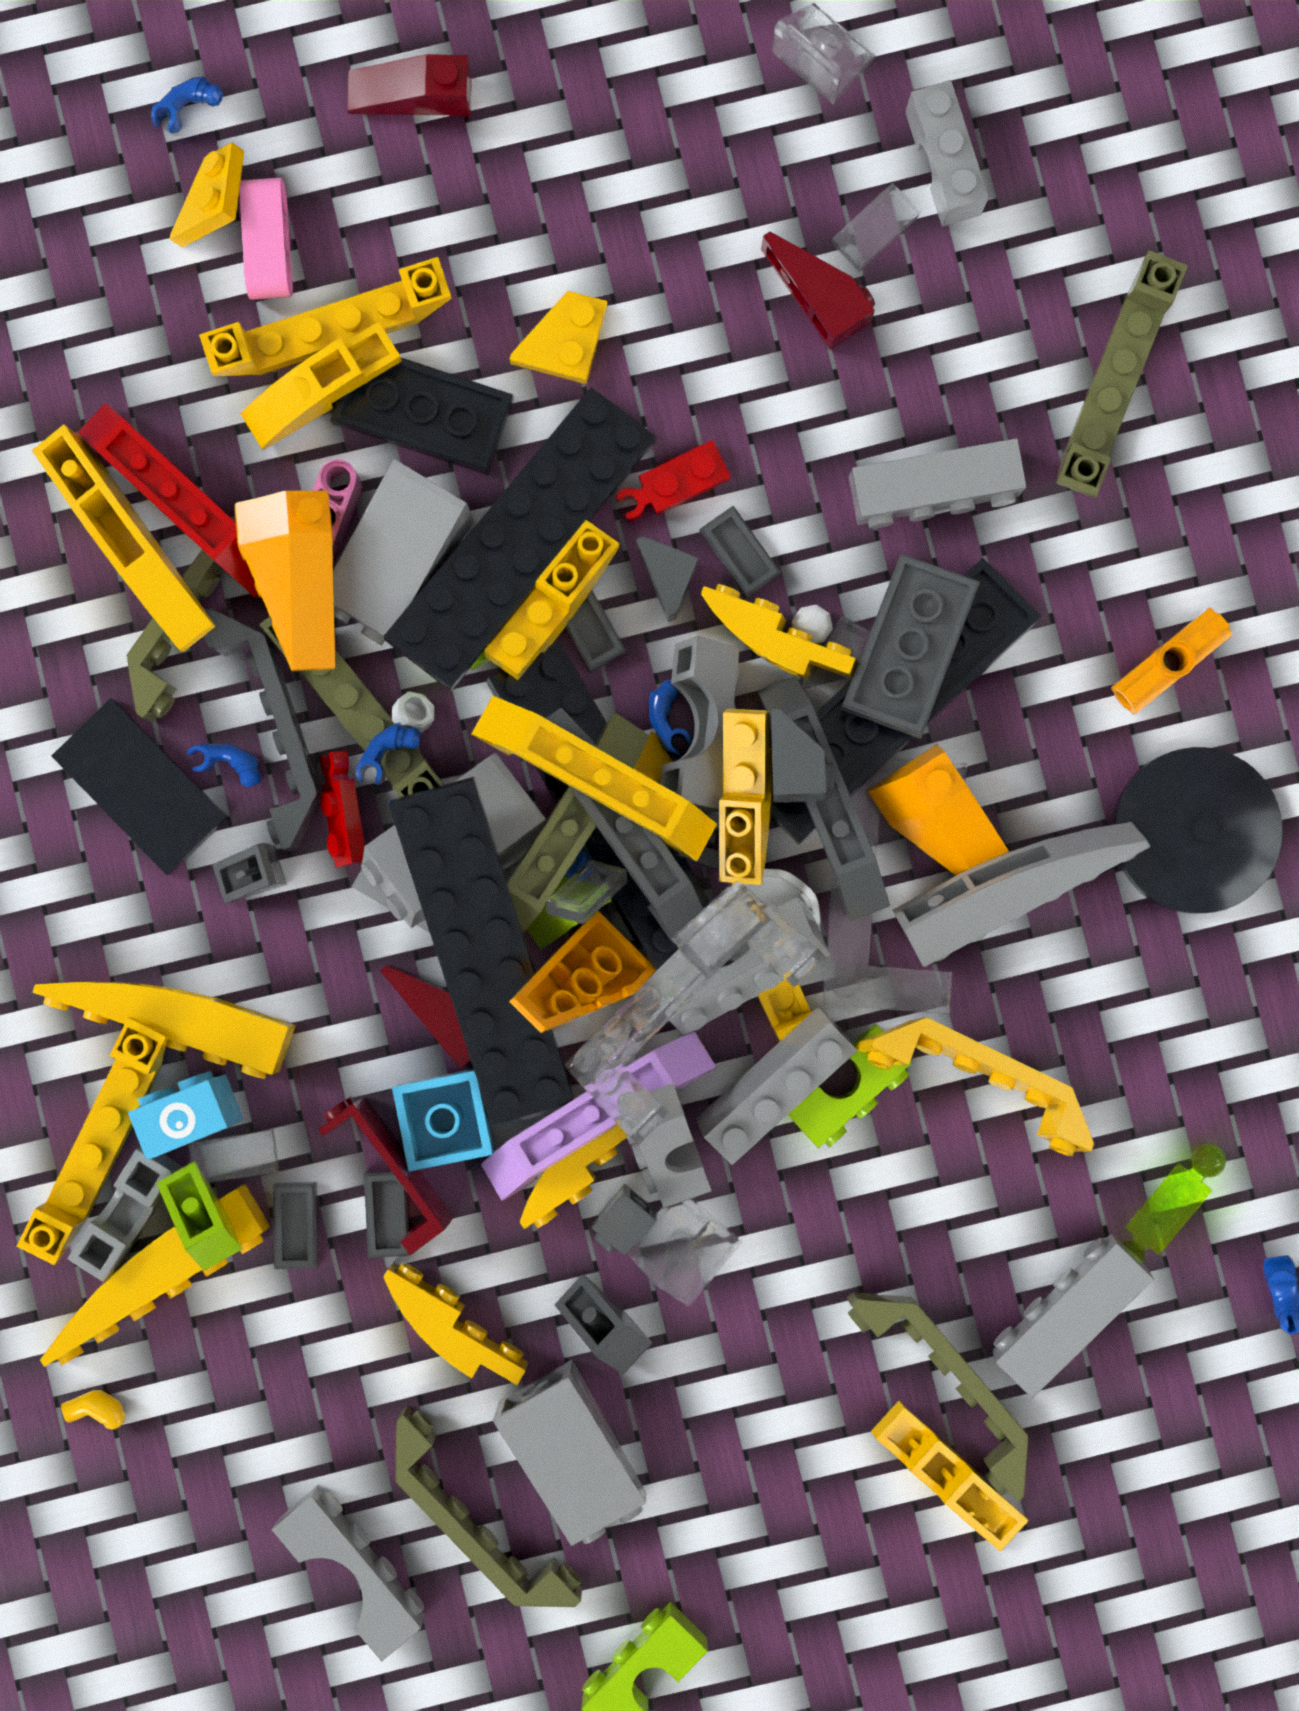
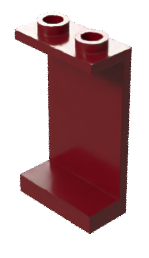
M349 1097L324 1114L328 1122L318 1129L323 1136L353 1117L425 1216V1219L411 1228L400 1241L409 1255H412L447 1228L454 1217L419 1170L408 1172L403 1147L366 1097L356 1102L352 1097Z

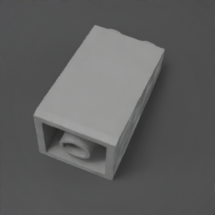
M394 459L333 570L334 617L345 624L348 623L350 618L364 626L361 633L382 646L385 642L384 635L455 551L474 522L467 503Z
M494 753L456 781L475 777L504 870L523 858L544 826L546 818L497 753ZM394 825L365 846L361 868L368 881L373 886L379 884L387 895L386 903L392 914L398 920L404 919L409 927L413 928L424 921L425 917Z
M573 1360L568 1361L499 1401L493 1422L571 1546L581 1540L584 1544L591 1543L606 1532L604 1527L618 1519L621 1523H625L642 1512L641 1506L646 1504V1491Z

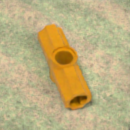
M1211 607L1206 609L1111 687L1115 698L1123 708L1133 715L1137 714L1178 679L1190 673L1194 666L1233 635L1229 624L1221 614L1215 612ZM1169 651L1177 655L1180 661L1178 671H1171L1165 666L1163 659L1165 652Z

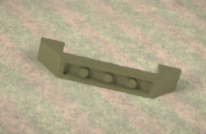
M1150 250L1147 252L1121 306L1067 442L1056 480L1057 484L1094 499L1097 497L1112 459L1108 457L1164 314L1175 300L1188 265Z
M201 550L182 578L197 600L200 601L202 597L207 598L214 592L220 581L218 575L223 568L206 552ZM152 618L126 655L136 714L150 722H154L157 717L162 718L168 713L175 701L172 695L177 690L151 671L154 664L160 665L172 649V645L169 644L171 639L154 618Z
M269 616L260 623V626L283 653L271 625V617ZM336 649L334 670L300 671L364 751H366L370 741L377 734L395 724L391 716ZM403 747L396 750L390 749L386 751L382 758L381 764L386 771V778L400 798L445 785L417 748Z
M614 712L594 743L599 750L634 769L650 735ZM568 787L507 881L523 933L542 911L596 827L570 787Z
M852 1292L846 1297L853 1307L848 1312V1315L863 1333L870 1328L877 1337H880L899 1319L905 1316L906 1319L900 1324L913 1340L918 1343L924 1339L934 1351L928 1357L944 1376L950 1371L956 1376L961 1384L955 1389L972 1409L979 1404L989 1415L983 1422L999 1441L1007 1437L983 1458L990 1470L985 1477L1001 1496L1008 1491L1016 1502L1020 1501L1024 1497L1028 1435L912 1297Z
M407 1405L400 1413L396 1425L395 1482L514 1606L576 1607L582 1598L583 1588L580 1585L582 1580L569 1564L564 1563L561 1566L553 1557L529 1581L526 1578L528 1572L525 1567L513 1556L508 1559L497 1548L499 1543L493 1533L483 1525L478 1528L468 1517L469 1510L465 1504L455 1495L449 1497L438 1486L440 1483L439 1478L427 1465L422 1464L419 1466L416 1463L432 1447L437 1435L433 1432L435 1426L429 1417L420 1410L414 1412Z

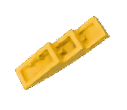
M900 1401L871 1430L872 1435L877 1441L901 1460L911 1473L940 1497L945 1505L1000 1552L1029 1521L1010 1501L1001 1496L979 1472Z

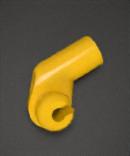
M102 1390L90 1391L61 1405L62 1414L68 1423L89 1415L101 1424H104L107 1429L113 1430L119 1428L126 1418L120 1401Z

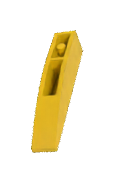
M62 425L32 450L96 544L181 652L186 651L216 627L91 446L66 425Z
M98 981L35 984L32 992L44 996L43 1003L50 1007L68 1011L69 1006L85 1010L83 1017L97 1023L107 1024L108 1020L111 1019L125 1024L127 1018L132 1017L168 1035L166 1046L186 1052L189 1046L203 1051L201 1058L207 1061L226 1065L227 1060L243 1065L241 1072L261 1079H265L267 1074L273 1075L280 1072L296 1026L219 998L177 988L147 984Z
M246 1184L219 1199L243 1248L240 1250L242 1254L264 1241L261 1233L271 1226ZM173 1227L128 1260L95 1291L65 1325L40 1359L42 1365L45 1367L58 1360L60 1365L63 1366L84 1352L80 1346L92 1337H94L97 1344L120 1330L117 1325L118 1321L128 1315L131 1316L133 1321H136L156 1308L152 1300L165 1292L169 1299L175 1297L192 1286L188 1278L201 1270L207 1277L228 1264L227 1260L224 1259L204 1271L186 1252L176 1228Z

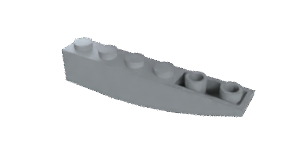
M1132 822L1086 829L1046 839L1005 853L970 868L893 909V912L923 967H926L933 962L945 959L950 953L971 942L983 939L988 933L1008 922L1017 921L1025 913L1040 905L1058 899L1063 893L1084 882L1094 880L1099 874L1119 863L1133 859L1138 853L1150 848V845Z

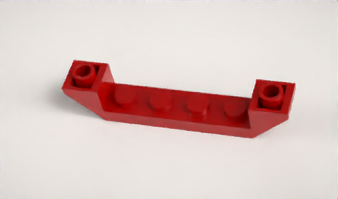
M105 403L77 433L257 599L259 595L254 585L255 580L246 560H243L238 549L236 522L126 420Z

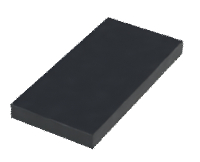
M401 358L402 362L338 399L330 419L334 425L488 475L514 396L511 393Z
M112 698L51 755L166 875H170L229 818Z

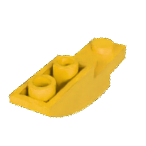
M378 321L345 342L340 337L300 363L267 388L240 414L261 449L265 450L332 410L333 402L402 362L401 356Z
M585 520L536 580V586L532 593L484 650L485 657L519 680L541 652L544 653L552 645L569 620L572 619L607 568L620 543Z
M717 584L715 590L703 587L701 595L715 615L737 639L767 662L808 681L813 666L849 679L853 678L858 663L856 658L850 656L851 649L834 642H828L826 647L811 642L812 635L789 627L787 633L782 632L786 619L783 614L778 613L779 606L760 598H756L754 604L739 599L741 594L739 591L721 584Z
M727 708L723 712V796L719 800V882L755 885L763 883L772 788V748H769V711Z
M620 1123L543 1171L526 1203L520 1219V1224L524 1229L533 1223L537 1229L542 1227L558 1215L554 1208L568 1199L573 1205L593 1191L589 1184L595 1181L596 1176L588 1164L594 1161L597 1167H599L618 1153L615 1146L627 1138L623 1123Z
M394 1263L391 1264L383 1277L394 1301L417 1334L437 1354L471 1379L481 1364L518 1385L528 1365V1361L522 1358L524 1353L520 1349L505 1341H502L501 1345L486 1337L488 1332L483 1327L470 1320H466L464 1324L458 1321L457 1318L465 1305L458 1301L460 1296L452 1289L442 1284H438L436 1288L422 1280L424 1276L422 1272L407 1263H401L400 1266Z

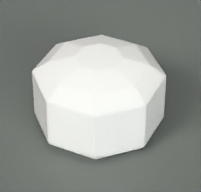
M818 605L800 608L791 622L792 628L812 635L811 642L817 645L823 644L833 629L830 613Z
M409 691L401 696L393 705L392 721L395 724L401 722V725H406L408 728L415 727L422 733L434 721V705L424 694Z

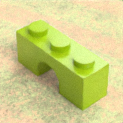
M873 1024L853 1042V1045L856 1048L858 1041L878 1034L883 1030L878 1025ZM857 1051L849 1058L855 1065L857 1072L856 1082L850 1091L843 1095L834 1096L825 1093L818 1086L788 1116L818 1149L824 1143L831 1147L845 1135L847 1130L844 1125L855 1115L859 1119L863 1118L878 1104L875 1097L883 1089L888 1087L892 1091L909 1076L905 1069L912 1062L910 1061L909 1065L894 1066L891 1070H885L870 1064L867 1061L868 1055Z
M671 1602L662 1611L659 1608L654 1609L642 1623L641 1628L643 1631L633 1641L626 1639L615 1650L611 1658L613 1660L612 1664L603 1673L600 1670L595 1671L582 1687L584 1693L581 1710L648 1711V1698L637 1688L634 1682L638 1674L648 1668H659L666 1671L679 1683L708 1652L707 1637Z

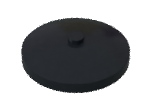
M1191 747L1171 751L1153 759L1140 768L1121 792L1115 807L1112 825L1132 822L1150 845V848L1138 853L1133 859L1119 863L1131 884L1142 895L1157 905L1169 910L1189 914H1205L1226 910L1252 896L1265 883L1273 871L1279 857L1283 837L1279 805L1265 779L1251 765L1239 757L1222 750L1206 747Z

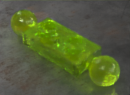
M1203 1144L1197 1147L1191 1158L1193 1167L1188 1171L1178 1163L1126 1225L1125 1229L1133 1234L1134 1238L1131 1241H1122L1121 1243L1143 1265L1146 1259L1144 1253L1146 1249L1150 1248L1159 1256L1213 1191L1203 1181L1205 1178L1218 1176L1226 1166V1157L1219 1147L1213 1144Z

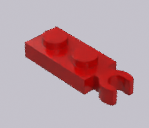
M713 440L639 475L638 480L642 488L638 490L635 488H624L616 494V500L620 503L626 499H633L637 503V507L633 511L625 514L627 522H634L642 517L645 508L652 506L656 516L730 481L731 476Z
M347 751L329 752V755L320 756L321 770L326 778V785L322 786L323 793L320 805L328 822V852L334 860L335 868L362 863L365 843L354 778L349 779L348 777L349 758Z

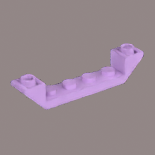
M693 1031L652 1050L511 1138L493 1155L487 1158L481 1166L501 1201H504L538 1180V1174L622 1123V1119L628 1118L629 1115L624 1100L674 1083L675 1089L679 1088L682 1090L717 1067L696 1032Z

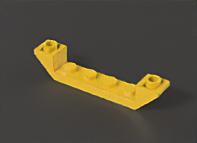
M435 257L398 269L402 281L246 332L241 324L236 322L199 334L212 375H262L305 361L340 337L345 342L378 321L387 334L418 324L452 299L439 258Z
M495 696L491 697L471 735L508 756L511 754L517 755L656 834L665 845L695 862L698 861L717 825L689 800L544 717Z
M132 1017L127 1018L109 1055L115 1058L112 1068L47 1201L34 1209L16 1247L52 1265L58 1263L88 1219L133 1127L128 1112L140 1107L138 1099L149 1094L161 1070L168 1035Z
M925 1017L909 1020L858 1041L856 1049L868 1055L867 1061L885 1070H891L894 1066L909 1065L915 1047L933 1056H940V1054L954 1059L952 1063L954 1067L973 1074L979 1071L990 1077L988 1081L990 1084L1007 1091H1012L1013 1088L1026 1094L1024 1099L1027 1102L1046 1108L1036 1135L1050 1141V1149L1067 1156H1073L1074 1152H1092L1094 1142L1072 1087L932 1019Z

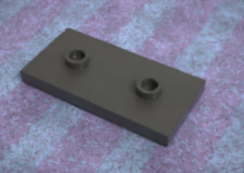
M900 554L841 710L921 739L980 582Z

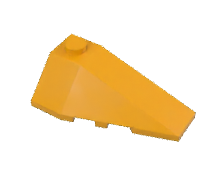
M328 490L282 491L235 503L238 549L255 580V588L259 597H262L272 620L271 625L291 671L334 670L333 556Z
M938 744L867 790L892 828L955 876L1009 852L953 763Z
M597 910L556 950L509 1002L540 1033H543L634 995L656 970Z

